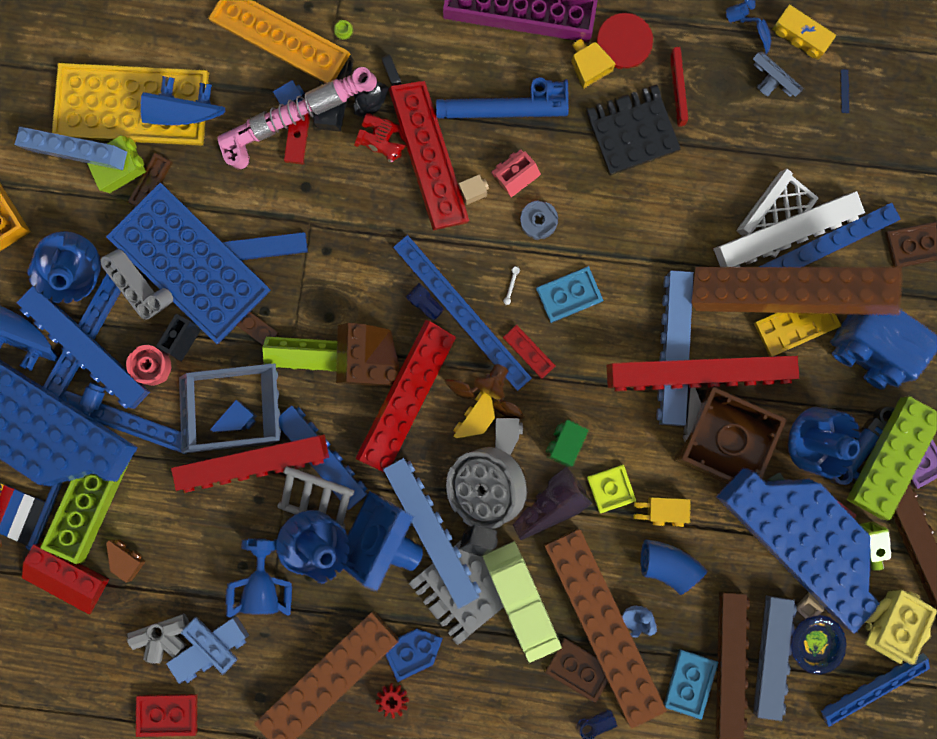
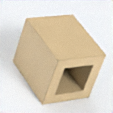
M480 174L459 183V189L466 205L487 197L489 187L486 180L481 179Z

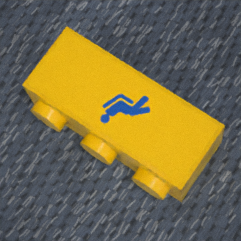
M790 4L772 29L779 37L789 40L794 47L801 48L807 52L808 56L817 60L822 57L836 37L834 33Z

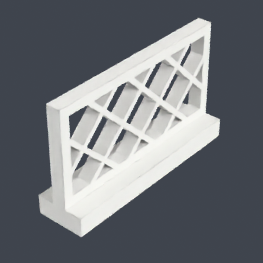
M785 169L778 173L736 231L746 236L751 234L756 227H762L763 229L766 226L778 223L777 211L785 210L787 219L790 218V210L798 209V214L802 213V208H805L803 212L810 210L818 200V197L796 180L790 170ZM789 182L795 186L796 193L787 194L786 186ZM800 195H807L811 199L808 205L802 206ZM789 196H796V207H789ZM783 197L785 208L777 209L776 200ZM773 212L774 223H765L766 213ZM780 248L775 249L774 254L770 256L775 258L780 252Z

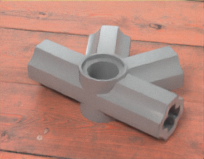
M185 614L130 632L127 634L128 644L132 650L146 645L143 660L149 663H161L164 650L174 659L186 646L177 634H180L189 624V620ZM156 627L161 629V636L156 634Z

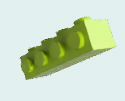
M282 337L265 338L262 347L264 365L276 364V368L336 371L337 341Z

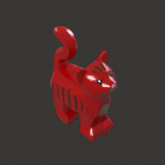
M367 113L362 127L373 128V134L365 130H359L354 146L364 145L373 152L383 154L388 162H393L398 157L401 158V150L405 149L406 145L389 142L394 132H398L401 139L405 142L400 125L394 124L389 119H381Z

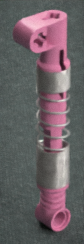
M359 67L353 72L352 76L349 75L347 78H343V80L334 79L306 92L305 99L297 96L296 103L289 100L286 105L280 104L278 109L271 108L269 113L262 112L257 116L255 115L248 119L245 124L219 135L218 143L225 162L237 169H244L249 163L246 144L253 141H262L275 135L276 132L279 133V129L283 127L287 129L288 125L292 123L296 125V122L301 119L305 121L304 114L309 113L313 117V112L318 115L330 108L332 109L346 102L350 96L358 94V91H372L377 84L375 75L367 68ZM365 76H368L367 80L362 83V79Z

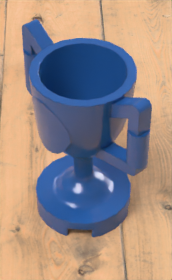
M242 539L241 549L251 550L252 554L257 557V569L248 578L228 583L226 588L227 617L231 618L238 612L246 614L277 613L278 610L285 615H290L292 584L288 581L270 577L264 569L265 557L270 555L272 550H276L277 539H274V541ZM274 584L285 586L284 607L278 603ZM245 585L240 604L233 608L235 588Z

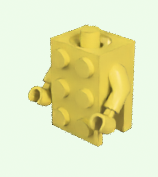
M903 590L888 591L886 597L879 602L880 605L877 606L876 611L865 622L868 623L865 629L870 631L865 644L899 664H902L903 660L909 664H915L922 646L931 636L930 627L937 610L920 601V596L913 592L906 593Z

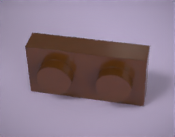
M251 312L236 325L262 345L266 337H277L279 334Z

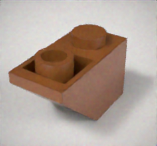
M109 540L106 545L110 571L126 583L132 581L146 561L142 559V555L137 551H130L126 548L127 544L122 540Z

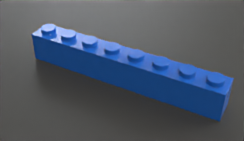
M32 286L17 302L22 307L20 311L27 317L31 316L35 320L34 324L39 329H45L49 333L48 337L53 342H59L63 346L62 350L67 355H73L77 359L76 363L81 368H87L91 372L90 376L99 383L101 381L105 385L104 389L113 396L115 394L119 398L118 402L124 408L135 409L150 393L143 384L135 381L114 357L51 299L44 298L43 291L39 294L35 290V286Z

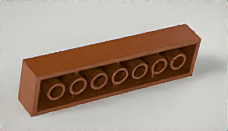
M373 611L258 719L254 725L267 739H297L400 641L398 636Z

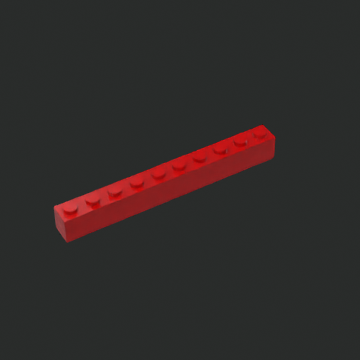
M798 356L629 362L606 365L608 388H614L615 392L627 391L626 387H633V391H641L649 386H652V390H662L664 386H671V389H682L683 385H689V388H701V384H708V387H720V383H726V387L738 386L739 382H744V386L756 385V382L761 381L762 385H772L774 381H780V384H792V380L799 379Z

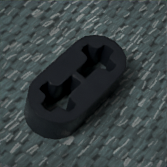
M388 54L381 57L391 86L402 85L391 55Z

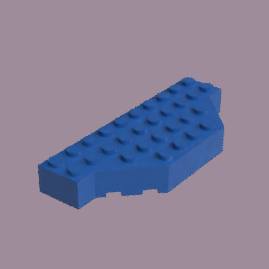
M0 360V459L38 485L54 486L58 483L75 480L90 474H97L105 480L117 482L138 447Z
M743 468L717 496L724 506L841 626L855 634L876 611L880 603L869 593L871 537L820 483L810 479L765 482L755 472Z

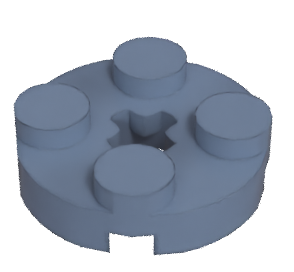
M533 201L527 204L522 211L520 217L521 228L526 235L535 240L547 238L556 229L558 223L557 211L550 203ZM535 216H542L544 218L542 220L543 224H536Z

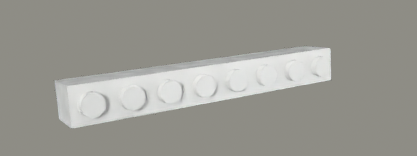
M856 191L716 247L714 251L720 267H740L739 264L746 262L747 265L757 261L756 257L763 255L764 258L774 254L775 249L780 248V251L791 247L792 242L797 241V244L808 240L809 235L813 234L815 237L824 234V229L829 227L831 230L841 227V222L846 220L848 223L858 220V215L865 213Z

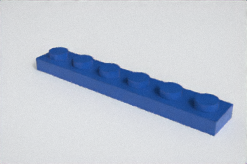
M922 653L918 655L915 664L906 662L903 665L895 666L892 671L878 676L868 685H862L856 692L843 696L835 704L827 705L821 711L824 722L829 727L929 670L930 666L927 656Z

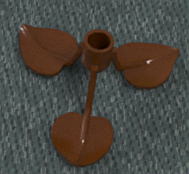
M495 364L490 374H487L485 378L475 379L474 388H470L462 381L445 379L447 386L462 398L472 399L474 397L473 393L479 389L481 392L497 399V401L493 402V406L503 416L508 418H525L522 411L515 404L502 401L504 398L502 389L505 384L503 381L508 374V370L500 364Z

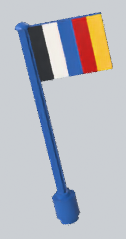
M90 382L89 386L85 388L79 404L82 405V412L89 417L91 412L99 410L105 395L103 386ZM0 482L2 487L0 489V534L26 545L27 550L30 551L34 544L39 543L63 482L51 487L46 502Z

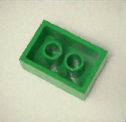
M569 420L559 423L553 433L556 436L555 440L549 442L545 451L548 453L546 458L566 467H573L589 429Z

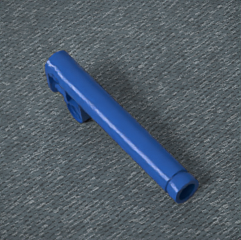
M536 78L531 85L530 98L436 99L437 118L568 116V79H564V82H552V80ZM541 86L544 90L538 92L534 88Z

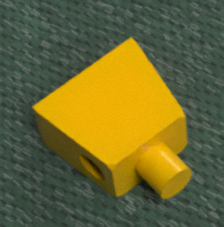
M580 39L573 44L577 53L573 55L572 64L583 89L614 70L615 62L596 42L586 46L584 41Z

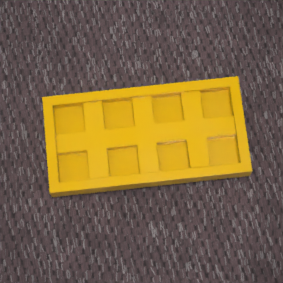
M775 313L754 323L770 357L841 327L836 314Z

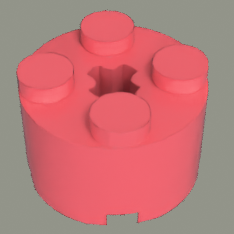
M142 345L130 353L127 358L126 368L129 375L135 381L154 386L168 379L171 372V360L169 355L151 345Z

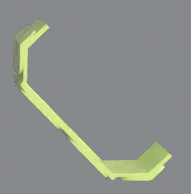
M515 541L483 555L528 662L531 663L562 649Z

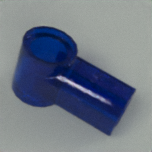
M418 283L405 297L434 321L441 315L444 308L430 296L431 294L425 287Z
M611 709L591 718L581 719L577 723L576 728L583 739H594L597 735L618 726ZM590 725L591 731L587 734L582 733L583 727Z

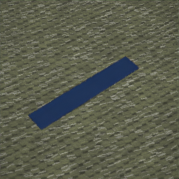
M841 70L842 113H849L848 70Z

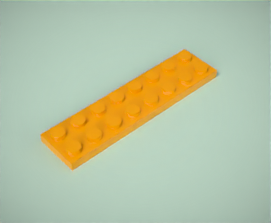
M219 0L208 18L214 24L325 84L337 78L351 55L344 48L253 0Z

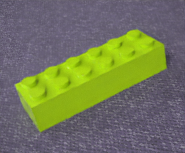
M910 396L900 398L846 500L880 519L890 520L937 431V411Z
M128 465L117 482L105 480L97 474H90L71 480L40 549L75 564L85 562Z

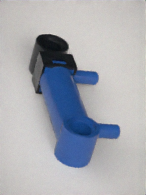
M889 406L878 408L874 412L873 418L867 420L861 428L863 431L860 433V438H856V440L860 441V448L857 457L850 459L853 461V465L845 467L848 468V471L844 474L842 480H839L838 477L829 478L831 483L846 485L853 478L857 481L860 475L857 472L858 468L872 452L888 422L883 418L884 412L890 418L895 408Z

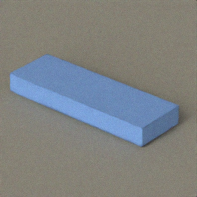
M197 617L181 631L222 674L238 660Z

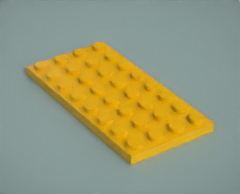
M58 63L52 133L84 140L112 141L122 135L131 138L134 142L203 146L205 121L186 125L142 123L141 95L143 92L156 95L161 93L162 76H165L168 79L169 77L175 78L172 92L174 98L196 102L199 96V83H204L206 88L209 73L207 70Z

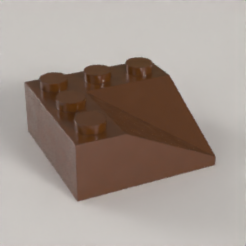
M357 323L338 325L336 383L392 386L399 373V363L391 330Z

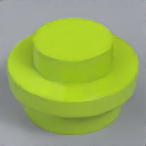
M341 20L336 23L334 32L339 39H348L353 33V28L348 21Z

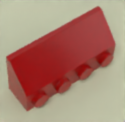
M43 543L34 544L23 562L22 579L90 615L109 579L80 563L75 564L40 549Z

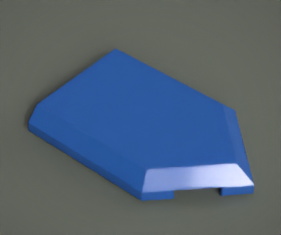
M415 629L398 637L400 641L385 654L397 682L432 666L443 638L420 629Z

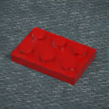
M197 694L136 696V737L197 735Z

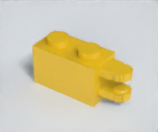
M648 497V503L634 502V507H648V515L634 514V519L653 521V525L665 526V522H672V526L684 527V523H690V499Z

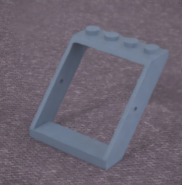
M276 364L192 372L179 377L181 453L269 445L280 441L281 429L279 427L280 410L278 408L279 391L277 389L278 372ZM261 374L264 438L196 445L194 381Z

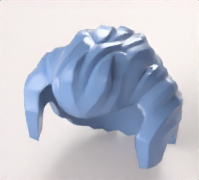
M632 606L627 608L622 614L627 628L632 631L630 633L631 637H638L642 632L650 636L656 633L657 625L654 616L647 608Z

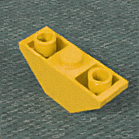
M480 391L475 399L478 402L474 408L470 406L464 414L467 418L463 423L459 422L454 428V437L456 439L482 435L486 432L495 419L490 395Z

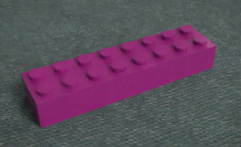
M445 0L443 17L448 20L578 41L582 39L584 42L590 43L598 0Z

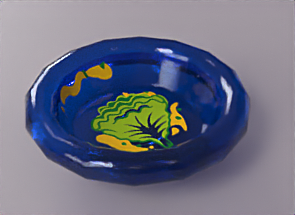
M823 615L811 616L799 623L793 633L791 642L792 654L797 664L808 673L818 675L829 673L838 667L845 656L847 646L845 633L839 623Z

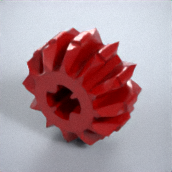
M390 683L389 689L384 685L382 687L383 692L378 691L377 693L380 699H377L375 703L381 705L378 708L379 712L385 710L384 717H387L388 712L391 713L392 719L395 718V712L402 716L403 712L401 709L407 710L408 708L405 703L409 702V697H403L407 694V691L403 690L400 692V684L396 689H394L393 683ZM390 697L397 700L394 705L389 701Z

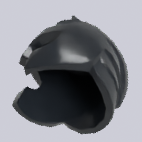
M365 76L362 79V83L367 80L368 76ZM377 82L376 87L372 91H358V94H354L353 113L359 117H365L367 113L375 114L383 105L389 87L384 83Z

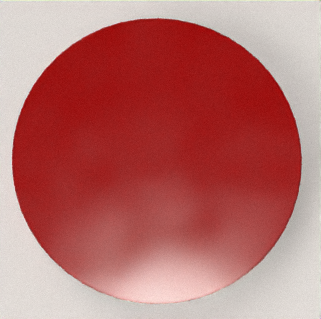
M620 13L611 16L602 24L597 36V44L615 62V68H632L639 66L648 58L653 46V35L649 25L642 18L630 13Z

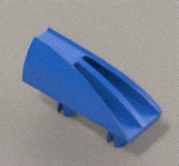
M162 76L161 93L156 95L143 92L141 95L142 123L186 125L210 120L225 113V107L211 105L210 94L212 85L206 84L205 88L204 83H199V96L196 102L174 98L172 92L175 78L169 77L168 79L165 76Z
M0 306V348L3 343L27 351L20 366L24 369L27 367L29 371H32L38 357L54 362L58 361V355L45 336L34 325L20 315Z

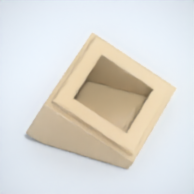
M809 592L796 606L797 611L809 622L824 611V607Z

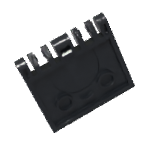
M657 84L649 86L648 89L644 88L641 90L645 101L644 104L640 105L636 92L631 93L634 107H632L628 94L615 98L614 101L618 113H616L612 100L607 101L610 115L606 117L601 104L596 105V110L594 106L586 108L588 120L609 176L681 150Z

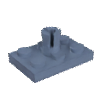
M763 52L757 53L753 58L755 61L754 65L760 71L766 70L769 73L761 84L757 86L767 97L779 84L784 86L782 90L790 97L792 95L796 97L804 89Z

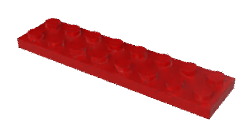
M420 81L390 86V96L432 229L438 230L468 223L469 217L426 82Z
M425 320L355 459L384 472L383 469L392 465L456 339L454 335L433 322Z

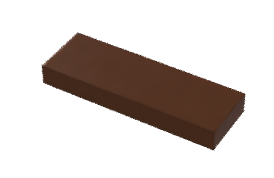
M154 153L145 169L146 172L140 178L128 202L137 206L159 183L163 182L173 162Z

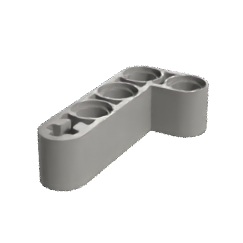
M114 250L101 258L103 269L141 318L147 320L173 302V295L168 289L162 288L157 292L152 290L122 250Z

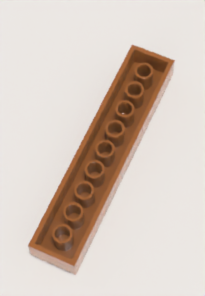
M696 267L691 303L696 311L900 315L902 270L901 267Z
M577 528L543 544L629 727L632 729L667 712L581 530Z

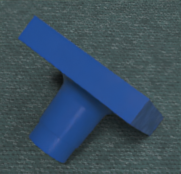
M369 491L348 534L350 553L346 554L349 558L347 563H342L343 569L363 586L375 591L378 590L390 564L409 571L414 570L421 561L423 549L421 545L404 537L413 516L385 498Z

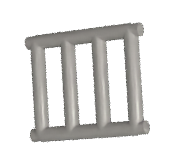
M285 467L284 473L287 475L282 500L277 507L295 515L307 511L312 485L315 484L324 487L319 511L325 514L331 490L342 494L335 521L345 529L343 522L349 499L354 494V490L297 469ZM294 477L305 481L300 508L289 504Z

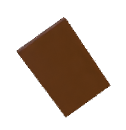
M937 222L885 233L893 267L903 268L937 261Z
M563 638L560 644L562 649L555 652L545 673L596 703L608 682L597 657Z

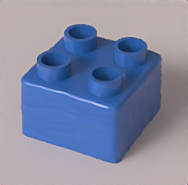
M901 309L900 315L848 314L830 341L836 348L832 353L836 360L849 367L857 363L867 370L864 379L872 386L884 390L887 385L899 387L901 383L916 380L937 353V335Z

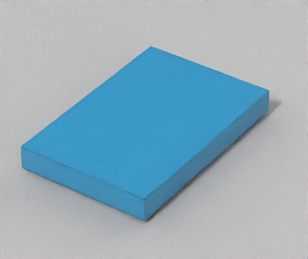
M589 266L536 288L550 323L603 302Z
M679 649L663 703L665 708L702 720L718 662Z

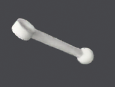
M518 267L512 269L513 276L506 298L503 300L506 305L511 303L510 296L516 275L520 272Z

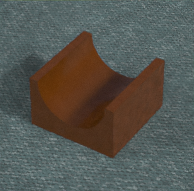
M715 387L704 390L700 397L702 398V404L696 422L685 444L676 453L674 461L725 484H729L743 468L755 472L762 479L787 419Z

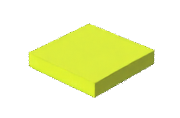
M624 464L587 476L599 513L636 502Z

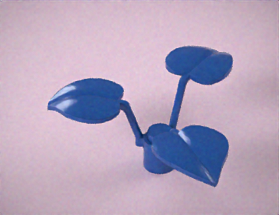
M745 0L743 3L727 8L726 15L730 23L741 20V23L745 21L757 22L758 32L764 44L765 54H767L771 45V33L766 21L760 18H746V15L749 14L748 7L750 10L755 8V0Z

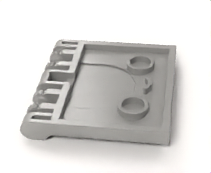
M461 541L453 546V548L457 546L459 549ZM459 550L462 555L459 559L463 565L467 564L472 573L469 575L472 583L476 581L481 589V592L478 593L480 595L478 599L458 609L434 563L409 582L412 589H415L423 581H427L426 584L416 591L418 596L423 594L430 586L435 591L423 601L425 605L439 596L440 599L429 608L436 619H439L448 610L451 611V614L440 622L442 626L447 625L454 617L458 620L459 623L448 632L452 636L461 627L464 628L453 637L457 645L504 607L484 558Z

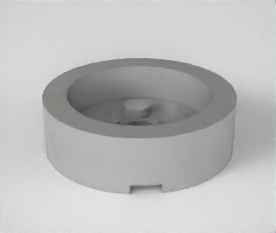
M484 447L462 455L450 468L447 476L446 490L450 505L454 512H458L464 519L463 522L469 526L477 524L489 529L497 528L514 519L524 506L527 489L523 472L510 455L497 448ZM480 485L483 486L485 490H487V492H485V495L480 493Z

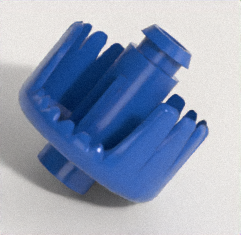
M56 232L46 236L38 243L27 273L30 276L29 281L31 285L34 286L36 284L35 290L39 294L43 291L44 298L50 299L52 297L55 303H60L63 299L65 303H70L73 299L77 302L83 297L88 296L94 289L101 270V260L95 246L85 237L73 232Z
M823 407L809 408L797 417L791 427L788 438L789 455L793 463L804 471L827 478L840 477L841 474H845L848 471V468L845 467L853 465V461L850 459H855L859 453L860 441L854 439L860 438V433L854 430H858L859 426L854 418L847 413Z
M316 510L303 511L292 516L281 528L276 542L277 555L286 569L296 574H305L318 583L327 582L326 577L332 580L337 576L335 570L337 572L343 570L344 566L342 563L346 564L349 559L346 554L350 553V546L345 529L329 515Z

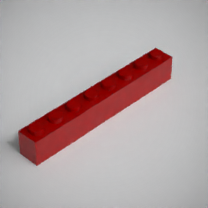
M325 435L181 465L171 468L176 491L183 490V493L195 491L197 486H201L202 489L213 487L215 482L224 485L232 483L231 479L238 478V481L250 479L249 475L256 474L257 477L266 476L268 471L275 470V473L284 472L285 467L293 466L294 469L305 467V463L312 462V465L322 464L324 459L329 458Z

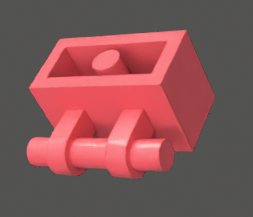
M521 149L516 153L513 152L509 156L510 158L502 164L496 165V169L491 172L510 197H513L541 175L533 159Z

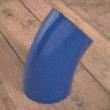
M645 539L643 542L640 560L642 575L664 582L679 595L691 589L708 572L696 559L676 547Z

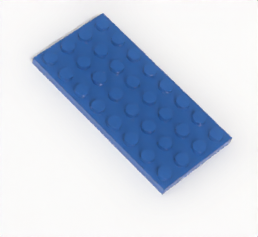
M159 183L106 236L159 289H168L173 295V302L216 344H219L271 291L258 276L162 183Z

